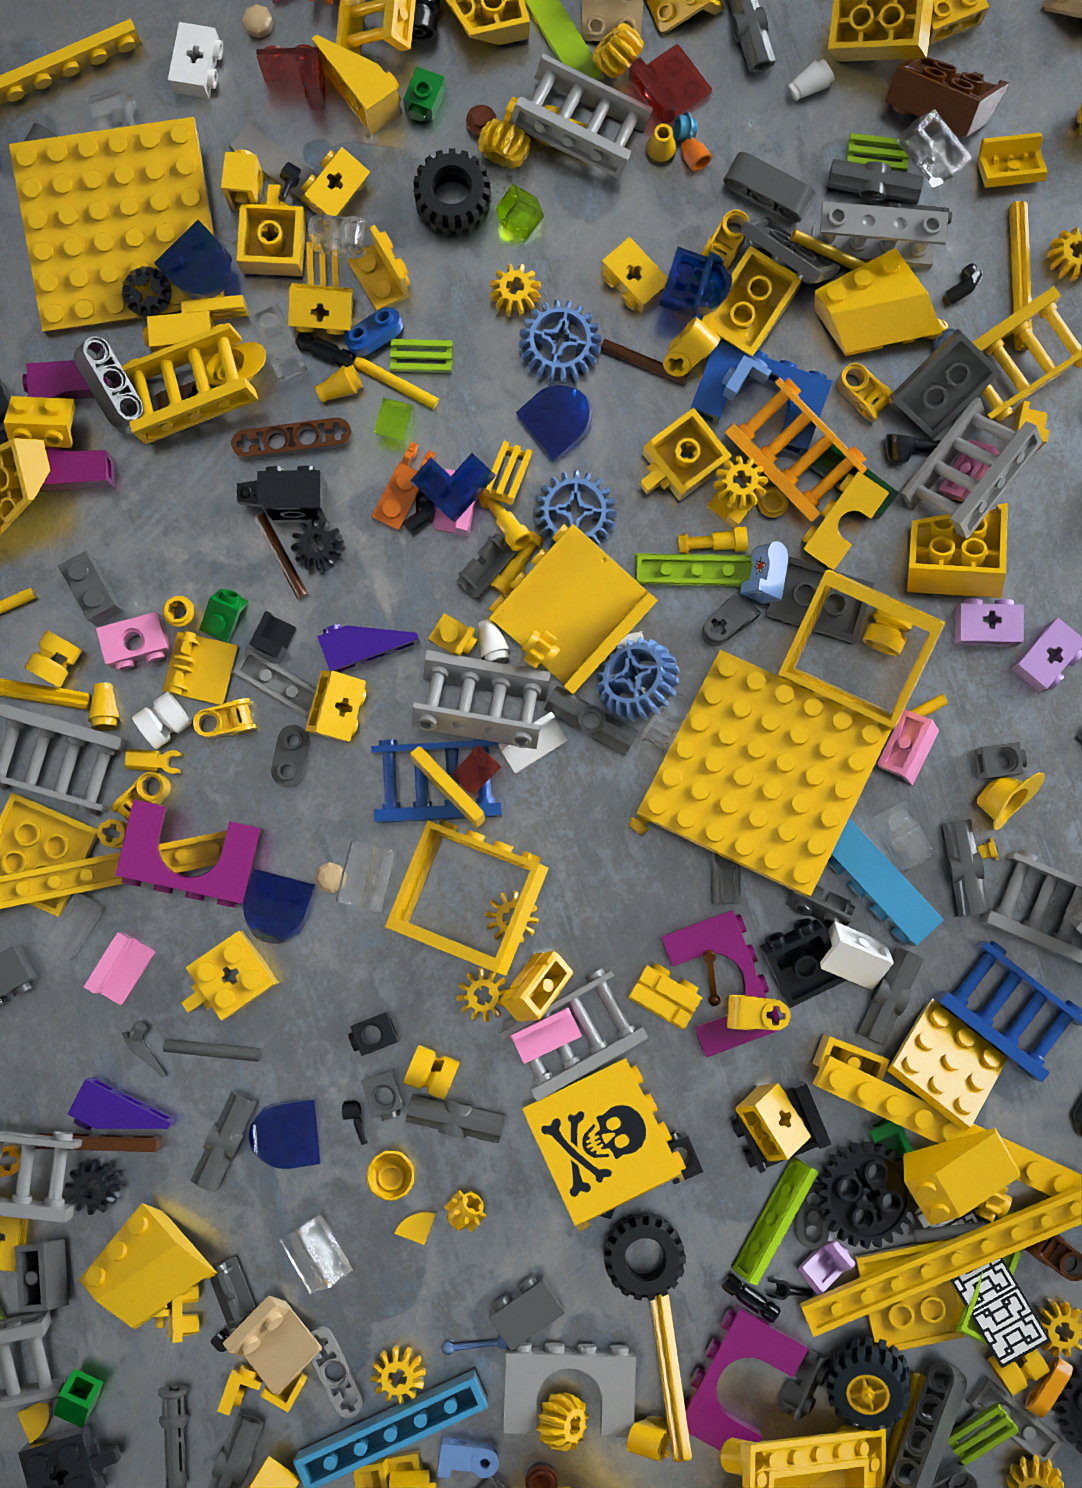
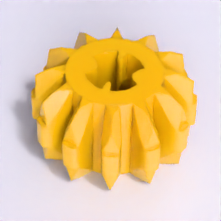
M625 23L619 24L599 42V45L594 49L592 60L602 73L608 77L615 78L623 74L637 60V56L642 52L644 41L634 28L632 29Z
M493 118L492 121L487 122L486 126H483L479 134L478 149L480 152L484 153L485 158L491 159L494 164H500L503 168L515 169L521 166L529 154L531 139L525 135L523 129H519L515 124L508 123L506 119L501 121Z
M1078 226L1073 228L1070 233L1066 229L1061 231L1058 235L1059 238H1054L1050 243L1052 250L1047 254V258L1054 261L1050 265V270L1059 269V279L1068 274L1071 282L1076 281L1078 276L1082 278V235Z
M511 264L507 265V273L498 269L496 271L497 279L490 281V288L493 289L490 293V300L497 301L495 304L497 311L506 308V316L511 317L513 310H517L518 316L523 317L524 308L532 312L535 309L533 302L540 301L541 294L538 292L541 288L540 281L534 280L535 272L533 270L524 274L525 266L523 264L519 265L517 271H513ZM515 287L520 288L516 294H511L510 291H513Z
M739 455L736 456L735 465L727 459L723 463L724 469H717L715 475L720 480L715 481L713 487L714 489L722 490L717 496L719 500L729 498L728 508H732L734 503L738 502L739 509L745 510L746 501L754 507L758 503L757 497H764L766 491L761 486L767 484L768 478L759 476L764 470L763 466L752 468L753 458H749L747 463L743 464L742 457ZM737 478H741L742 483H746L743 489L740 488L738 483H735Z
M518 891L512 892L511 902H508L505 892L500 893V898L504 904L500 906L495 900L492 899L490 901L491 906L498 909L497 913L485 912L486 917L496 918V922L489 923L486 926L487 929L490 930L497 926L500 928L494 935L496 940L500 939L507 930L508 926L506 923L508 921H503V914L509 913L510 908L515 909ZM534 905L532 912L537 910L536 905ZM529 917L528 922L537 924L539 919ZM527 926L525 927V931L532 936L534 931ZM523 936L521 937V940H520L519 943L524 942V937H523Z
M479 968V980H476L473 974L468 972L466 977L472 985L469 986L460 982L458 987L468 992L467 994L456 996L457 1001L468 1000L469 1002L461 1008L462 1013L467 1012L472 1007L475 1009L471 1015V1020L473 1021L477 1019L479 1011L483 1012L484 1022H489V1010L493 1012L496 1018H499L501 1013L495 1006L498 1004L504 1007L499 997L503 996L506 990H508H499L498 988L506 982L504 977L494 983L492 980L496 972L490 971L488 979H484V969ZM482 986L490 988L488 994L493 996L490 1002L485 1000V1004L478 1002L479 996L475 994V990L478 987L480 990H482Z
M1049 1301V1311L1042 1307L1038 1308V1312L1043 1315L1039 1321L1051 1339L1050 1342L1040 1347L1043 1351L1050 1350V1354L1053 1357H1058L1062 1351L1067 1358L1071 1357V1347L1082 1351V1346L1078 1343L1079 1339H1082V1318H1080L1082 1311L1077 1307L1071 1308L1070 1303L1067 1301H1062L1059 1306L1056 1302ZM1062 1323L1065 1326L1064 1332L1058 1331L1059 1334H1057L1055 1329L1057 1325L1062 1327Z
M393 1346L392 1357L387 1351L383 1350L380 1354L382 1361H374L372 1368L377 1372L371 1375V1382L380 1383L376 1387L375 1393L378 1395L386 1390L385 1401L388 1403L392 1400L393 1395H397L398 1403L403 1404L404 1393L413 1400L417 1395L414 1388L423 1389L424 1381L419 1377L426 1374V1368L416 1367L422 1358L418 1355L410 1359L412 1349L409 1347L405 1349L404 1355H400L399 1347ZM397 1369L404 1371L403 1377L401 1376L399 1381L393 1379Z
M566 1392L564 1394H550L548 1402L542 1403V1413L537 1415L540 1418V1423L536 1427V1430L540 1432L539 1441L551 1447L552 1450L567 1452L569 1449L575 1450L578 1441H583L584 1430L588 1429L585 1426L586 1420L589 1417V1414L585 1412L586 1403L574 1397L573 1394Z
M1037 1454L1033 1456L1031 1461L1022 1455L1020 1464L1012 1463L1010 1474L1007 1476L1008 1488H1064L1059 1468H1052V1462L1049 1458L1040 1462Z

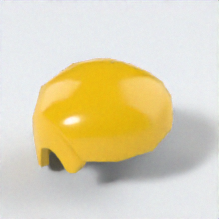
M384 1151L374 1156L367 1166V1185L376 1197L384 1201L398 1200L407 1195L414 1184V1167L402 1152Z

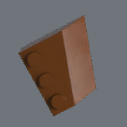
M929 57L909 59L896 67L885 102L893 105V109L899 113H912L919 116L920 121L927 125H940L946 128L950 135L963 138L987 124L1008 89L1010 82L999 80L998 85L985 82L983 79L984 74L974 71L972 73H956L957 68L954 65Z

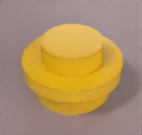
M778 487L764 489L766 491L764 497H758L757 506L759 511L768 518L782 516L788 508V497Z

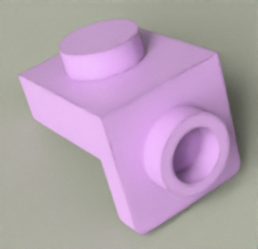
M836 1240L826 1242L823 1247L815 1249L797 1270L816 1294H821L827 1290L842 1272L851 1270L855 1266V1262L851 1259L850 1253L844 1245Z

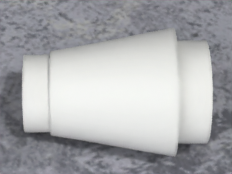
M824 59L818 62L814 60L787 87L794 100L798 101L801 98L829 88L830 83L835 80V77Z
M490 619L479 622L477 627L481 660L507 663L510 660L509 654L511 650L498 625Z

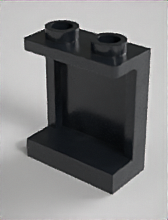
M802 1081L783 1089L811 1135L790 1158L816 1147L822 1149L831 1145L807 1084ZM736 1109L732 1110L735 1118L730 1121L737 1138L743 1136L748 1147L743 1150V1153L750 1168L756 1167L759 1173H763L766 1171V1168L785 1161L768 1162Z

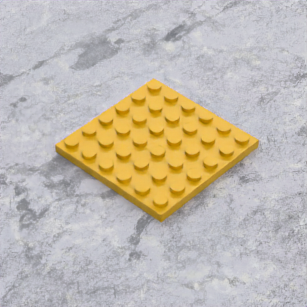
M194 117L9 144L42 332L47 333L147 318L133 313L126 306L121 295L123 281L130 271L141 266L160 270L170 281L172 287L171 302L166 310L159 315L181 313V301L225 297ZM150 282L145 287L135 286L142 293V303L147 296H159L151 289Z
M720 650L637 811V816L803 896L811 898L892 728L880 722L878 726L871 724V718L860 713H857L856 716L842 710L843 705L830 699L827 702H823L814 697V692L801 686L793 688L791 687L792 682Z

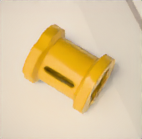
M107 819L99 825L97 837L100 839L101 844L107 847L122 848L128 824L116 819ZM110 829H116L120 832V837L113 838L110 836Z

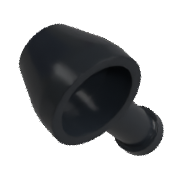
M886 434L885 439L888 460L908 462L913 451L932 453L941 442V440L932 441L899 434Z

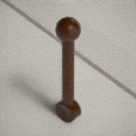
M708 949L702 955L708 968L711 993L708 1002L711 1006H718L721 999L716 991L713 965L716 955L713 950Z

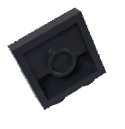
M810 918L802 919L794 924V930L784 935L782 932L773 933L765 939L766 943L760 946L768 967L775 977L789 1008L847 981L840 976L821 969L820 962L832 945L825 928L817 919L813 921Z

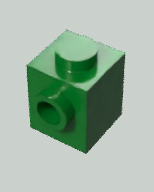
M416 66L403 98L405 112L411 118L418 121H434L446 92L445 77Z
M73 1369L58 1395L53 1415L83 1428L98 1401L103 1381Z

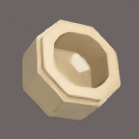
M258 4L247 8L242 18L248 35L259 39L270 34L274 24L268 8Z
M331 862L320 866L315 876L319 889L332 894L343 889L347 879L343 867Z

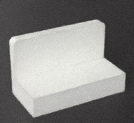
M552 712L532 723L541 725L537 750L519 748L502 743L498 744L499 750L514 774H517L568 742Z
M834 921L828 929L832 947L821 960V969L868 989H874L893 965L888 945Z

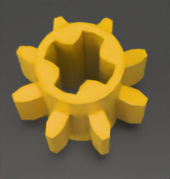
M547 630L542 635L534 631L521 648V650L527 653L524 661L535 669L539 663L547 668L560 651L554 645L558 639Z
M1004 1187L979 1204L975 1214L990 1222L994 1221L995 1216L1000 1219L1005 1217L1012 1203V1197L1006 1195L1008 1188Z
M460 1190L457 1191L444 1206L448 1210L447 1221L459 1232L466 1227L470 1232H473L486 1217V1214L482 1212L484 1209L483 1201L472 1191L465 1195Z

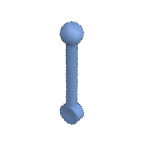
M499 1335L495 1340L461 1344L445 1342L442 1345V1352L450 1355L453 1351L492 1346L505 1349L508 1346L501 1335Z

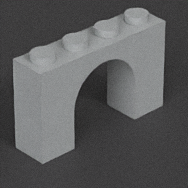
M523 1342L512 1351L509 1347L506 1348L503 1434L536 1435L537 1396L541 1385L554 1372L563 1369H576L588 1374L600 1389L601 1437L628 1438L635 1416L636 1355L634 1350H629V1347L626 1345H610L609 1349H597V1346L594 1344H578L577 1348H564L562 1343H546L545 1347H532L530 1342Z

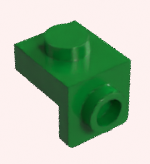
M219 589L209 598L199 630L227 643L232 638L240 612L246 608L248 601L241 598L233 590Z

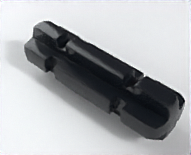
M299 332L295 344L298 348L305 351L309 349L311 354L334 363L336 361L340 367L352 365L354 354L344 348L340 350L338 345L317 336L313 338V334L308 332Z
M729 1274L722 1284L723 1290L731 1296L736 1295L735 1298L755 1313L758 1314L760 1312L762 1318L768 1322L774 1323L780 1315V1308L771 1301L767 1302L766 1297L746 1283L741 1284L742 1281L739 1278Z

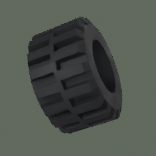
M449 148V153L443 154L442 150L436 151L435 158H432L430 155L426 157L425 166L419 165L417 168L418 176H414L413 180L416 209L418 214L421 215L422 221L425 225L430 223L431 230L436 233L439 229H442L443 235L450 236V231H456V236L463 235L462 230L467 229L469 233L475 230L474 224L481 225L484 221V214L488 215L490 210V179L487 176V169L484 164L479 165V159L475 155L469 158L468 152L465 150H461V153L457 154L455 148ZM447 182L462 183L470 190L469 195L463 201L455 204L440 201L435 196V193L441 185Z
M640 1212L638 1216L633 1214L627 1215L626 1220H619L615 1223L616 1227L613 1230L610 1229L607 1234L608 1239L604 1242L603 1248L606 1272L615 1288H619L625 1296L632 1295L634 1300L642 1301V1298H648V1301L656 1300L655 1296L661 1294L664 1297L668 1294V1289L671 1287L675 1289L678 1285L677 1280L679 1276L682 1277L685 1271L683 1266L686 1264V1255L683 1243L672 1225L667 1220H662L660 1216L656 1214L650 1216L647 1212ZM647 1238L659 1243L663 1250V1259L654 1271L644 1274L636 1273L627 1266L625 1253L633 1242Z

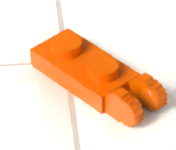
M414 442L410 443L402 462L398 463L371 516L372 519L398 532L401 531L404 525L403 521L407 519L416 501L417 491L423 488L427 480V473L436 454L429 450L423 457L419 471L409 467L418 452L419 446Z

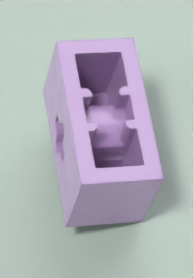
M964 599L963 603L954 608V645L1016 647L1024 642V605H1014V600L1000 599L995 600L994 604H983L982 599ZM987 616L989 621L994 622V625L990 628L988 623L983 622V619Z
M1058 617L1049 622L1011 669L1038 692L1047 688L1053 690L1064 678V675L1061 674L1068 664L1072 667L1082 657V637ZM1051 651L1055 654L1052 658L1054 661L1052 663L1047 661L1050 656L1048 653Z

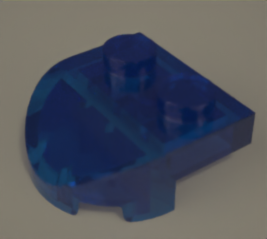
M197 220L154 264L184 295L195 299L200 297L213 298L219 295L231 280L230 268L233 261L227 249Z
M678 246L658 306L690 317H702L715 311L725 301L732 287V275L728 273L723 265L724 260L711 251L706 257Z
M553 385L546 387L516 412L553 460H558L578 441L584 440L592 428L593 408L589 399L582 391L570 386Z
M254 869L243 901L244 920L252 935L270 944H280L295 934L298 935L306 924V916L315 891V885Z
M314 1100L274 1103L264 1107L254 1122L251 1123L249 1129V1144L254 1155L263 1163L279 1169L320 1164Z

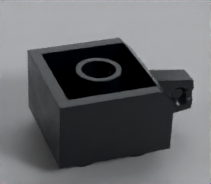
M268 466L266 471H257V480L237 483L238 504L262 507L265 514L274 522L312 521V519L328 521L327 483L321 470H316L314 466H298L297 470H285L281 466Z
M89 1425L43 1437L31 1443L28 1442L18 1452L27 1488H105L102 1476L106 1473L105 1467L118 1463L119 1459H121L118 1445L100 1450L99 1444L93 1443ZM60 1469H61V1470H66V1469H67L68 1474H65L64 1471H60Z

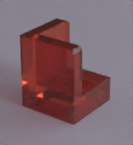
M478 745L452 772V776L474 796L500 770L501 766Z

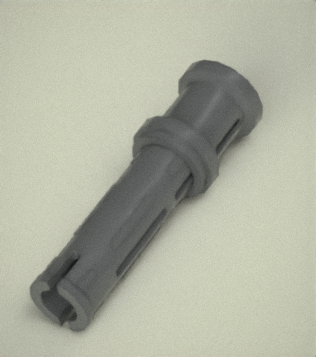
M169 1385L158 1389V1396L162 1400V1416L159 1417V1424L161 1428H164L166 1488L187 1487L184 1426L187 1425L188 1414L185 1413L184 1395L187 1394V1386Z

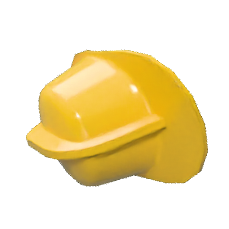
M246 342L230 346L239 378L244 376L248 382H251L254 375L264 365L266 350L261 344L256 342ZM219 351L202 357L209 385H213L215 388L225 384L227 380Z
M1042 772L1036 773L1024 782L1011 777H1000L991 781L977 798V804L994 820V830H999L1015 812L1033 798L1044 783L1045 774Z

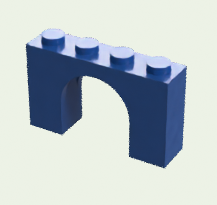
M725 340L719 341L711 352L690 408L691 410L694 407L705 422L716 426L727 400L723 396L726 385L722 384L726 373L730 367L736 369L744 355L751 358ZM757 350L753 357L764 361L768 366L767 368L771 370L767 381L777 386L775 381L779 377L784 382L790 378L801 390L798 394L800 399L820 418L833 381L826 379L827 376L821 372L813 370L809 372L798 369V366L793 362L787 360L778 362L768 358L769 356L766 353ZM791 399L786 402L787 412L780 434L803 412ZM811 421L782 450L803 456L809 448L816 425Z

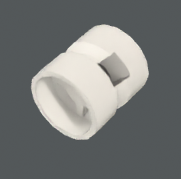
M169 691L154 700L153 708L145 707L132 716L137 728L156 750L171 740L170 734L172 732L179 734L192 724L187 713Z

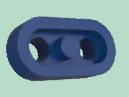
M386 307L374 312L351 327L350 331H347L344 341L348 350L358 357L372 353L395 338L402 331V319L394 308Z

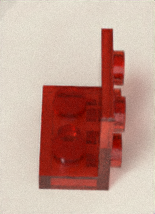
M301 44L295 48H281L271 45L264 49L256 50V57L265 82L301 81L305 88V97L311 98L313 109H326L325 72L318 47Z
M678 44L647 65L641 57L630 63L628 80L646 104L653 108L652 112L661 124L668 125L675 120L677 115H682L712 93L710 85Z

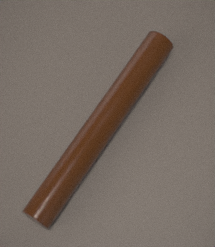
M604 339L601 345V351L682 385L686 384L689 377L688 373L680 377L672 376L665 371L662 362L610 340Z
M265 513L257 515L254 520L297 600L306 597L308 592Z

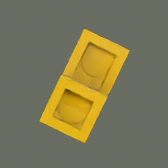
M420 1450L382 1457L353 1471L355 1488H389L390 1472L423 1470Z

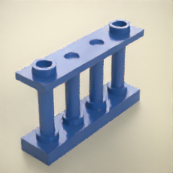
M473 738V741L398 745L396 739L379 740V746H371L372 753L374 755H382L385 803H381L382 809H374L376 823L467 819L448 798L444 800L445 805L432 806V801L428 799V778L415 764L416 801L413 802V807H400V802H397L395 754L411 753L418 746L422 747L426 752L445 751L446 773L458 786V751L477 750L479 798H476V804L484 811L485 818L502 817L501 802L495 803V797H491L489 749H499L497 742Z
M992 940L990 943L979 941L976 947L985 955L957 991L953 990L951 994L941 991L935 998V1001L1005 1055L1009 1061L1033 1080L1043 1082L1050 1073L1042 1066L1045 1063L1044 1057L1071 1022L1082 1026V1009L1069 1000L1064 1003L1009 960L1005 956L1007 951L998 943ZM996 962L1008 971L1010 975L982 1012L978 1010L975 1014L966 1007L969 1003L967 999ZM1022 982L1036 994L1008 1031L1003 1030L1002 1033H999L992 1027L994 1023L992 1019L1019 983ZM1045 1002H1047L1061 1014L1034 1050H1029L1025 1053L1017 1047L1019 1043L1017 1039Z

